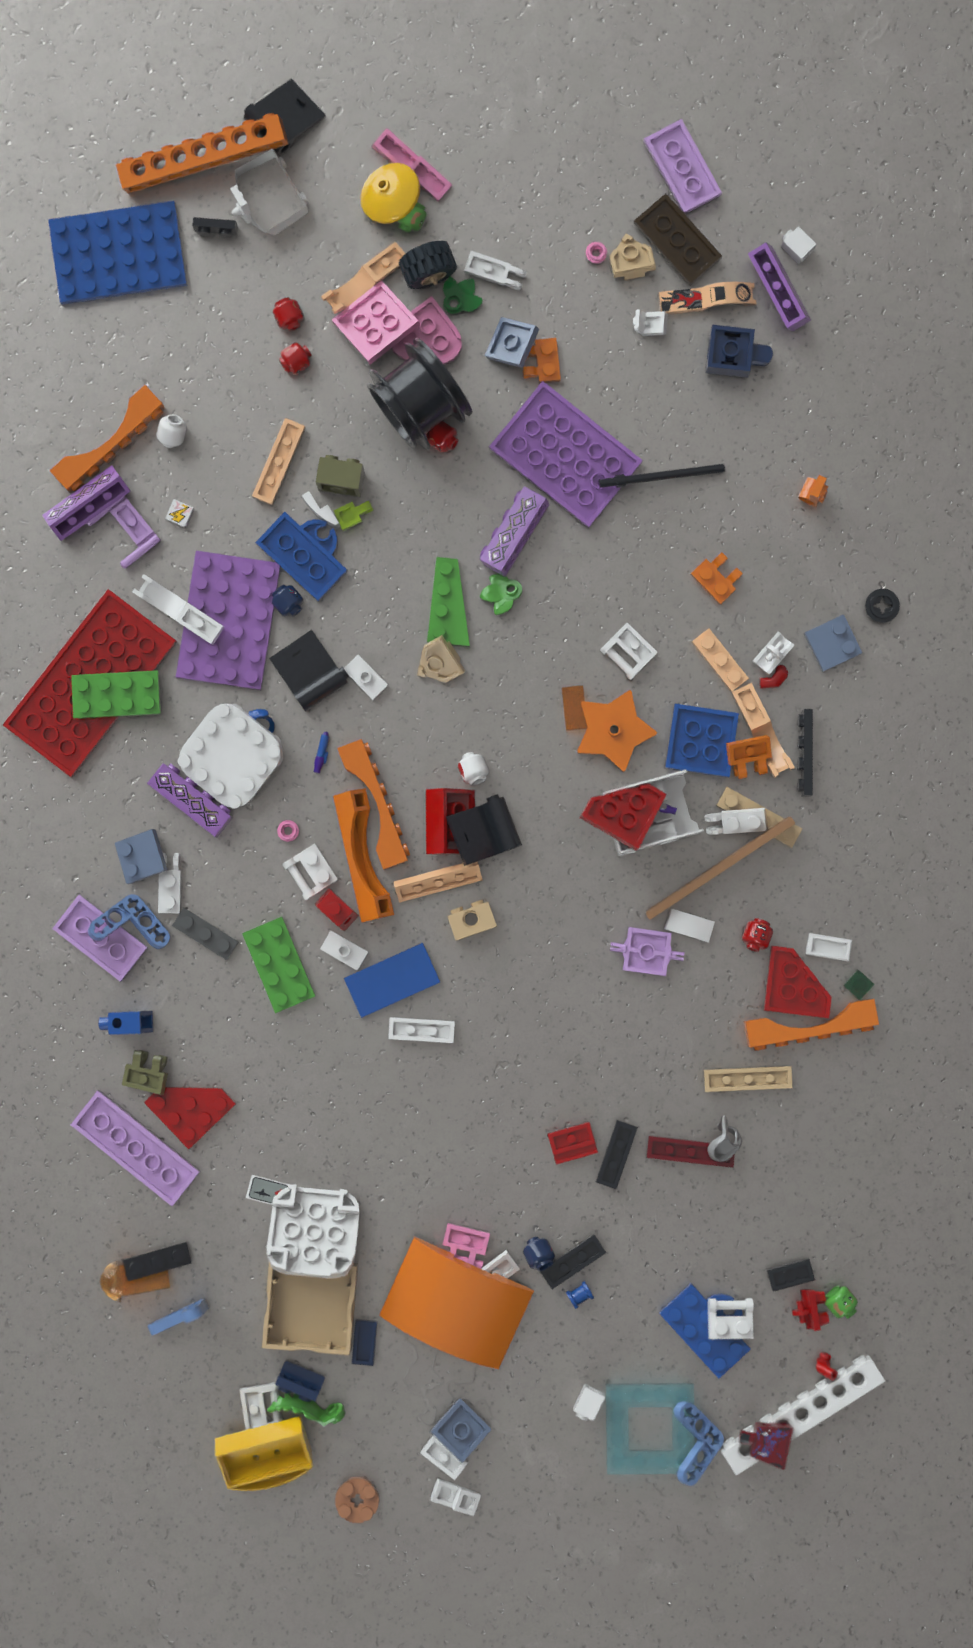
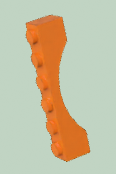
M144 385L129 398L124 420L116 433L107 442L88 453L65 456L49 471L70 494L73 491L75 492L84 485L83 482L88 477L92 478L100 471V466L105 462H111L116 456L115 453L120 448H126L136 434L140 435L143 433L150 421L160 418L165 409L164 405Z
M360 739L337 748L345 769L365 783L377 803L380 814V834L376 852L383 870L407 862V856L410 855L407 844H402L399 838L403 834L399 823L394 824L391 817L395 813L391 803L387 804L384 796L388 794L384 784H379L376 776L380 775L376 763L371 764L369 755H372L368 742L364 744L363 740Z
M366 788L334 795V803L361 922L392 916L394 911L390 894L378 880L368 854L366 830L370 805Z
M874 999L850 1002L834 1018L812 1027H787L775 1023L768 1018L743 1021L747 1045L750 1048L753 1047L754 1051L767 1049L766 1045L774 1043L775 1047L786 1046L790 1040H796L797 1043L810 1041L809 1037L818 1036V1039H826L831 1037V1033L839 1032L840 1036L853 1034L852 1029L860 1028L861 1032L874 1030L873 1026L879 1025Z

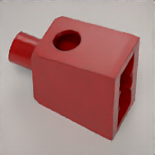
M330 888L315 903L316 907L343 931H346L359 917Z

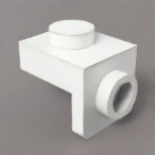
M641 309L636 310V316L633 318V327L642 336L666 335L668 313L665 311L644 312Z

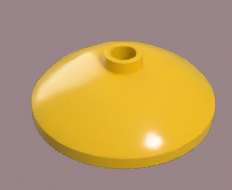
M402 163L386 164L375 170L368 177L361 191V206L365 214L374 222L381 224L394 223L404 218L411 212L420 195L418 176L409 166Z

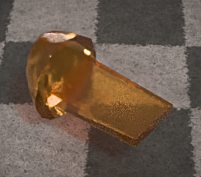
M116 1260L104 1269L100 1277L102 1291L109 1298L119 1303H122V1297L170 1288L168 1270L127 1281L123 1265L118 1266Z

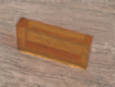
M583 685L562 687L566 731L587 729L581 707V702L585 701Z

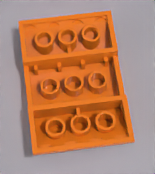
M414 1236L379 1315L403 1332L436 1349L475 1364L499 1369L534 1290L497 1273L491 1274L454 1257L453 1253Z

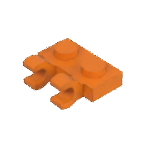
M556 338L536 339L535 346H532L528 357L536 356L537 367H523V379L538 377L539 384L542 381L545 383L560 382Z
M722 552L711 563L705 559L690 574L720 605L736 590L732 584L743 574L736 568L725 578L717 570L728 559Z
M768 735L726 743L728 764L734 765L735 777L738 776V779L747 778L746 763L753 761L755 772H758L759 775L768 773L766 759L772 758L770 737Z

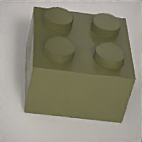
M326 455L325 458L320 457L316 476L318 490L361 498L365 476L363 464L359 463V460L347 458V461L338 460V457L333 455Z

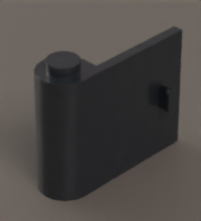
M292 78L257 103H251L244 110L245 121H257L263 119L262 117L269 113L280 116L288 144L273 149L278 156L288 151L296 137L326 116ZM267 129L260 130L258 135L261 138L264 137Z
M312 630L269 658L305 712L348 683L346 679L349 675L342 666L340 668L337 667Z
M498 794L486 798L487 803L446 817L464 866L522 845L504 797H499Z

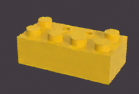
M301 1416L215 1438V1456L226 1487L230 1490L256 1491L274 1488L299 1478L313 1467L312 1449Z

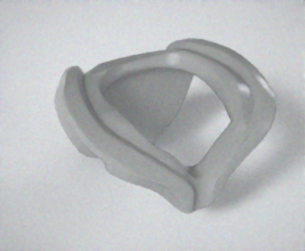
M725 1115L721 1117V1121L717 1126L720 1131H723V1134L714 1139L708 1146L710 1158L719 1162L730 1159L742 1145L740 1133L737 1129L728 1126V1120ZM728 1132L735 1134L734 1144L729 1140Z

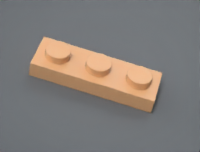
M710 628L692 641L693 645L731 693L749 679Z

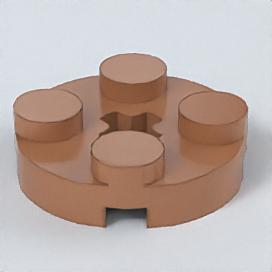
M352 1477L341 1484L337 1490L335 1506L339 1516L349 1522L362 1523L368 1521L378 1509L379 1493L372 1482L366 1478ZM356 1494H359L360 1499H363V1503H359V1506L354 1505V1502L351 1501V1498H355Z

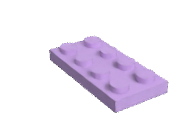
M682 119L644 138L647 149L684 214L721 196L722 192Z
M78 895L52 929L122 982L148 947L123 927H119L101 941L90 938L88 928L103 912L83 896ZM106 922L101 927H96L94 932L102 934V930L107 926Z

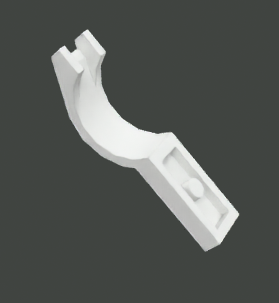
M143 574L141 578L145 582L139 591L134 588L132 591L134 594L155 606L213 645L224 629L223 625Z

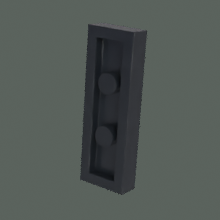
M619 1120L616 1121L596 1183L617 1190L638 1127Z
M593 1234L554 1260L551 1267L540 1272L551 1289H554L606 1254V1251L595 1234Z
M182 1242L122 1259L126 1280L132 1281L191 1264L187 1243Z

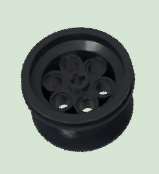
M416 337L413 339L414 345L408 342L405 343L409 359L384 378L373 369L369 371L375 385L369 383L367 388L383 414L400 436L412 448L417 446V441L423 448L429 450L430 444L425 435L450 415L459 422L464 423V414L470 416L473 414V411L463 391L444 364L421 339Z

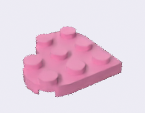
M431 296L411 311L419 321L420 326L393 346L392 350L399 358L406 361L409 359V356L405 349V343L408 342L414 345L413 339L417 337L446 365L454 361L462 350L461 336L458 329Z

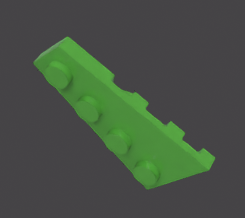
M436 557L427 643L443 635L446 642L450 641L453 646L470 647L458 559Z

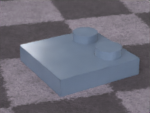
M501 317L485 356L490 360L523 368L539 328L536 325Z
M844 614L804 633L822 672L862 654Z
M150 829L115 843L126 884H132L168 870L156 829Z
M458 1399L430 1430V1433L463 1463L492 1429L462 1399Z

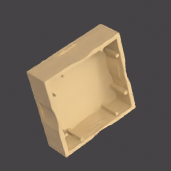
M269 1262L267 1279L268 1302L267 1311L264 1316L262 1348L290 1351L304 1349L318 1353L350 1355L358 1263H353L346 1276L320 1278L283 1274L272 1269Z

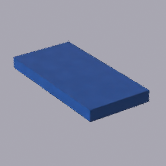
M423 943L344 978L361 1018L440 983Z

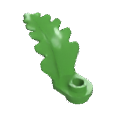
M287 1393L284 1394L285 1398L279 1396L277 1402L273 1401L272 1405L267 1409L269 1413L292 1410L295 1414H304L308 1420L316 1421L323 1427L329 1423L336 1424L340 1422L346 1413L341 1403H332L323 1410L315 1401H303L298 1398L299 1395L294 1393L293 1397Z

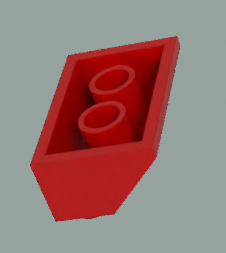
M453 788L426 789V854L460 855L446 817L474 808L475 790Z

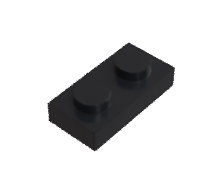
M193 217L192 226L199 235L209 236L210 233L219 234L221 237L237 235L238 226L236 220Z

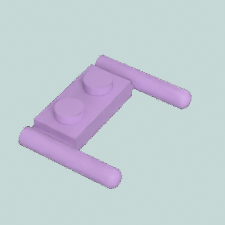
M123 496L86 524L92 526L109 511L138 546L135 551L120 562L121 567L126 569L161 540L128 499Z

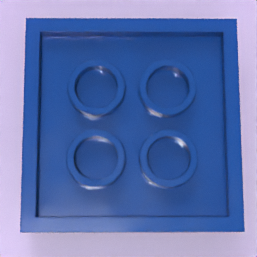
M674 704L665 768L729 778L731 765L728 764L726 743L735 741L739 713Z

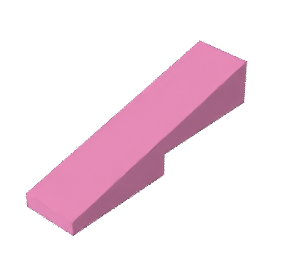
M388 128L372 145V148L390 163H402L409 166L418 176L420 187L435 200L439 201L452 186L424 158L418 157Z

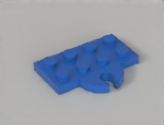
M284 512L255 543L319 602L347 572V569L333 557L338 544L336 532L333 528L330 530L327 538L321 539L317 534L321 528H326L328 525L326 521L314 519L306 521L300 526Z
M690 1283L659 1314L719 1379L746 1355L751 1348L743 1339H708V1299L733 1301L734 1298L720 1293L705 1299L694 1285ZM716 1310V1316H743L742 1310H735L732 1314H725L723 1310Z

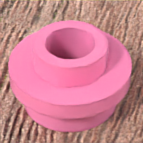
M593 242L588 245L586 257L591 263L598 264L606 259L607 249L602 243ZM595 250L600 252V255L597 257L592 254Z
M285 820L279 824L277 833L281 840L291 842L298 837L299 828L295 822ZM291 827L292 833L286 835L284 832L285 828Z

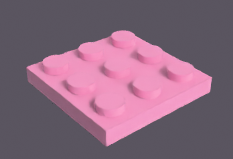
M382 280L332 319L334 325L370 365L420 326L417 318Z

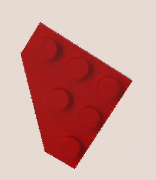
M647 783L638 787L591 797L580 819L637 851L667 794Z
M771 946L763 1010L829 1018L832 997L809 967L802 961L794 948Z
M165 1087L163 1095L153 1093L144 1102L188 1150L237 1104L222 1088Z

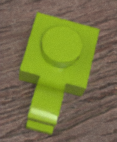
M369 500L356 507L352 501L334 510V513L342 530L345 531L361 523L362 519L360 516L372 512L373 507Z

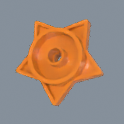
M632 691L625 692L609 704L581 702L587 730L577 753L604 755L622 772H625L634 747L657 734L653 728L637 717ZM613 725L619 729L615 734L610 731V727Z

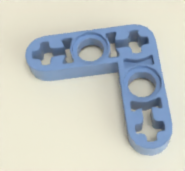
M134 894L128 895L96 918L88 928L90 938L101 941L130 920L153 948L162 949L170 940V934L142 899ZM129 902H135L137 904L135 906V909L133 907L130 909L128 908ZM142 909L143 912H141L137 917H135L134 915H136L137 911L139 913V911ZM116 912L121 916V921L118 923L112 922L109 915ZM148 917L151 920V926H142L140 918ZM106 922L107 926L102 930V934L94 932L96 927L99 928ZM154 926H156L155 931H152V933L149 934L148 932L151 931L154 928ZM161 935H162V936L164 937L163 940H162V942H161V941H158V942L155 941V938H156L157 936H161Z
M205 1298L148 1324L147 1327L152 1336L183 1321L188 1323L201 1317L209 1307Z
M681 1401L676 1404L674 1415L698 1441L679 1467L677 1478L680 1483L693 1486L699 1481L721 1448L724 1437L722 1432L694 1404ZM684 1408H686L685 1411H686L689 1415L692 1416L691 1418L688 1417V1416H684V1415H685V1412L683 1411ZM701 1419L702 1428L700 1431H697L695 1428L696 1422ZM707 1433L713 1435V1443L712 1439L708 1435H706ZM700 1451H703L704 1459L699 1463L697 1455Z

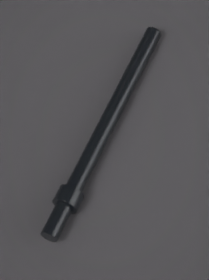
M716 464L628 476L619 474L612 478L598 479L599 488L610 486L620 488L625 487L626 484L725 472V465Z

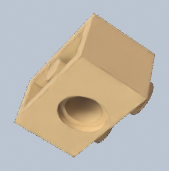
M482 899L471 903L472 908L463 910V907H459L450 911L451 915L447 917L456 941L497 927L489 902L484 903ZM469 913H474L478 917L477 923L473 926L465 922V917Z

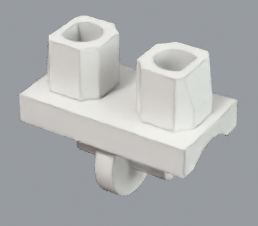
M778 631L753 662L769 675L794 647V644Z

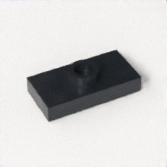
M809 1258L767 1269L773 1292L815 1281Z

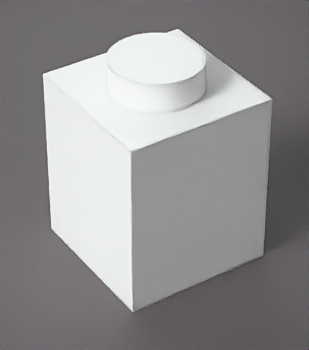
M799 226L794 231L790 229L782 237L784 241L781 248L798 265L816 247V243Z
M584 1384L573 1406L576 1416L584 1421H588V1419L594 1421L604 1401L605 1394Z

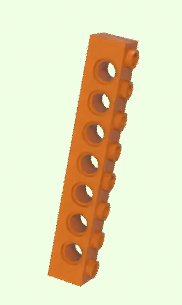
M269 113L264 115L263 119L257 121L247 120L241 126H227L221 132L215 134L214 132H208L203 134L202 138L196 140L192 138L186 139L180 145H166L160 151H147L142 153L141 157L135 159L133 157L121 160L122 163L116 164L122 189L129 194L262 153L272 148L275 149L287 145L288 140L282 119L278 114ZM262 129H267L266 135L262 138H259V131ZM246 135V141L243 144H238V138ZM226 142V147L223 150L217 149L219 143ZM206 148L205 154L198 157L199 149ZM181 154H186L185 160L178 163V157ZM165 160V166L162 169H157L158 163ZM144 166V174L137 175L138 169Z

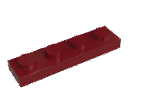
M648 1136L646 1158L734 1168L735 1154L727 1161L719 1162L711 1159L709 1156L708 1146L710 1142Z

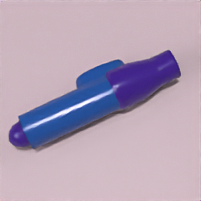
M324 732L320 738L313 772L320 774L323 764H326L328 752L326 751L329 741L328 732Z

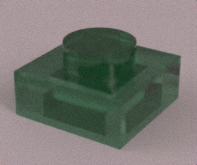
M856 970L843 986L858 1000H861L873 987L874 983L860 970Z

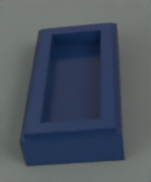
M355 1320L352 1364L374 1365L377 1321Z

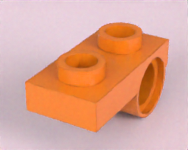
M821 475L818 476L817 480L807 477L798 498L814 507H817L819 502L823 503L829 487L826 485L827 478Z

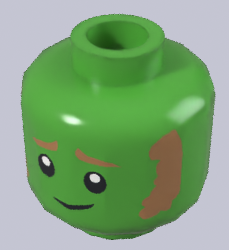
M417 202L408 215L397 221L400 223L399 228L409 234L411 230L419 231L427 217L426 207Z
M837 1285L825 1295L827 1298L825 1305L836 1318L846 1317V1319H849L857 1312L855 1307L858 1304V1300L848 1287Z

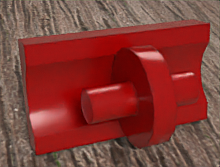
M802 1289L800 1290L801 1300L796 1301L798 1309L792 1310V1315L799 1316L800 1323H805L806 1329L819 1331L821 1326L829 1324L827 1312H818L817 1308L818 1304L825 1303V1293L823 1291Z

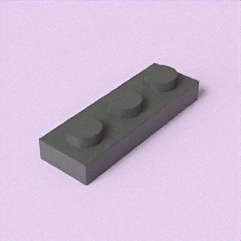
M184 907L172 925L225 960L229 959L239 943Z

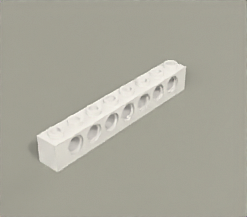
M861 1355L853 1360V1365L850 1367L838 1369V1375L834 1381L830 1379L819 1381L815 1385V1389L810 1392L806 1390L800 1393L796 1401L791 1404L787 1402L781 1405L777 1413L765 1415L760 1419V1422L778 1423L780 1420H787L788 1424H791L793 1427L792 1441L879 1386L885 1380L873 1360L868 1355L866 1357ZM855 1373L862 1374V1379L858 1383L852 1382V1376ZM836 1385H843L844 1390L841 1394H833V1388ZM817 1397H825V1403L822 1406H815L814 1401ZM800 1408L807 1410L803 1418L796 1417V1411ZM751 1425L743 1430L753 1432L754 1427ZM731 1437L723 1442V1447L720 1449L734 1473L738 1475L760 1460L751 1457L749 1452H740L742 1444L738 1443L739 1437L735 1439Z

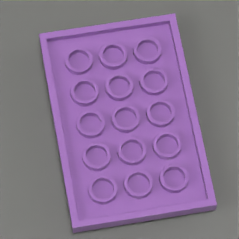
M544 381L540 383L489 446L491 451L588 528L622 488H616V486L599 488L598 479L612 478L619 474H624L625 476L632 475L643 462L642 459Z
M196 551L188 603L223 625L224 629L212 645L184 626L176 678L262 690L275 608L272 604V593L278 588L281 569L279 564L264 560Z

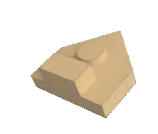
M627 233L622 238L618 247L610 254L614 278L623 276L624 280L644 277L645 272L656 270L652 248L646 244L639 243Z
M443 635L423 646L417 675L438 679V681L447 683L463 674L465 669L459 662L461 658L450 641L446 642Z

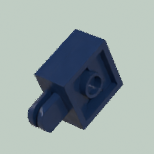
M712 325L709 335L705 373L748 378L751 365L767 366L771 362L773 350L768 345L753 344L755 329Z

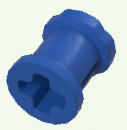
M585 1281L571 1292L569 1290L566 1291L575 1309L589 1298L591 1300L594 1299Z

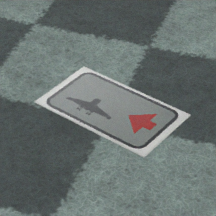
M252 1175L246 1198L272 1205L274 1196L290 1184Z

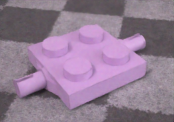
M628 927L627 939L624 944L611 942V946L619 948L610 947V951L623 953V970L666 976L667 965L670 959L684 960V957L675 956H684V952L672 951L670 944L672 933Z

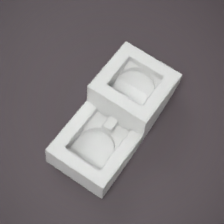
M309 491L302 495L307 506L317 517L336 529L340 527L338 520L328 505L320 509Z
M670 908L664 929L709 942L715 922Z
M437 1478L430 1500L434 1503L451 1507L454 1511L474 1516L481 1494Z

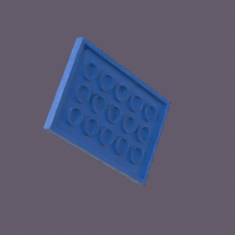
M175 201L48 219L61 304L187 286Z

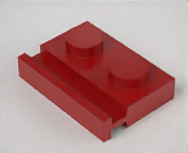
M590 1122L547 1133L556 1165L598 1153Z

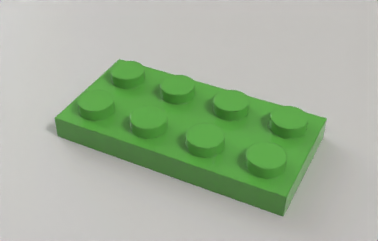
M158 670L71 675L74 719L161 714Z
M283 917L242 933L275 1013L316 996Z

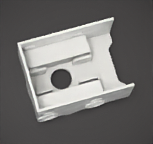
M687 770L613 789L601 794L602 796L649 783L667 794L663 803L677 808L675 815L657 812L638 850L674 842L703 831V829L699 830L697 822L690 819L684 798L683 788L686 784L684 774ZM613 838L618 856L637 852Z

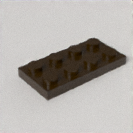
M666 193L633 222L689 286L722 258L719 251Z

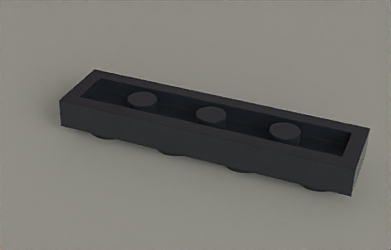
M803 709L801 714H798V727H801V736H798V749H801V757H798V770H801V779H798V792H801V797H811L813 795V709Z

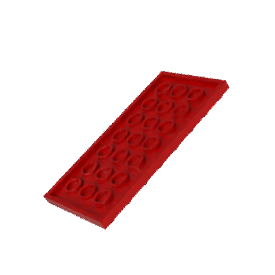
M107 589L7 718L3 726L72 778L118 717L74 719L71 675L155 671L177 641Z

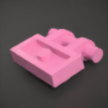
M448 1223L443 1245L451 1247L450 1253H453L454 1257L482 1269L483 1261L477 1260L475 1257L476 1253L485 1255L490 1233ZM457 1249L469 1251V1257L457 1255Z

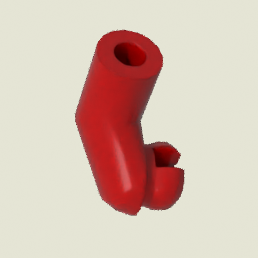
M778 665L772 677L759 678L760 689L780 687L788 677L786 666Z
M821 1352L816 1360V1370L821 1375L834 1381L837 1378L838 1372L830 1367L831 1355Z

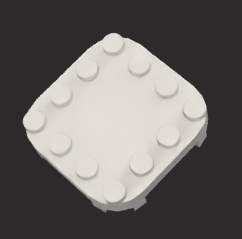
M226 703L215 706L206 715L183 745L179 754L178 764L192 781L218 802L227 807L238 808L250 803L254 799L257 792L283 760V747L277 735L272 734L246 713L242 707L237 704Z
M297 1184L288 1185L287 1188L274 1196L268 1243L266 1246L267 1257L272 1269L283 1274L320 1278L346 1276L355 1260L359 1228V1203L348 1190L341 1188L340 1191L297 1187Z

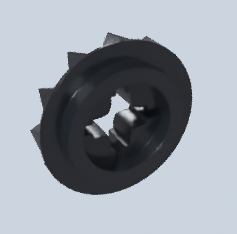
M877 589L867 597L865 608L867 615L873 621L885 623L897 616L900 602L894 592L888 589ZM882 597L884 604L891 606L884 609L883 615L880 612V608L874 607L880 603Z

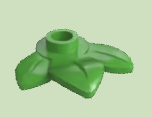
M501 574L489 576L491 585L486 586L482 590L480 598L494 603L495 615H500L512 608L514 600L518 599L522 594V586L517 580H509ZM509 587H515L514 591L508 592Z

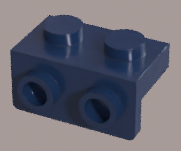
M286 1360L275 1385L279 1386L278 1389L284 1393L290 1394L294 1392L298 1394V1398L303 1401L311 1402L312 1400L316 1402L325 1376Z

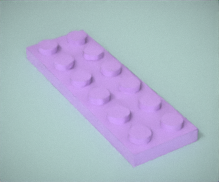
M99 1090L70 1124L171 1206L177 1202L200 1172Z

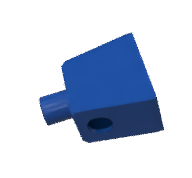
M153 1011L108 1013V1017L99 1018V1029L108 1030L109 1035L153 1032Z

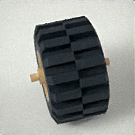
M431 241L421 244L404 254L398 262L407 286L410 289H423L435 286L449 278L458 268L447 241Z

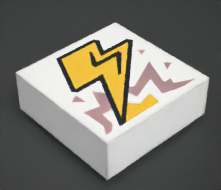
M173 499L165 519L186 528L194 508Z

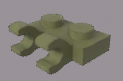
M134 1050L132 1064H126L122 1085L163 1095L168 1073L163 1072V1069L167 1064L168 1057L154 1055L150 1069L143 1067L147 1061L148 1052Z

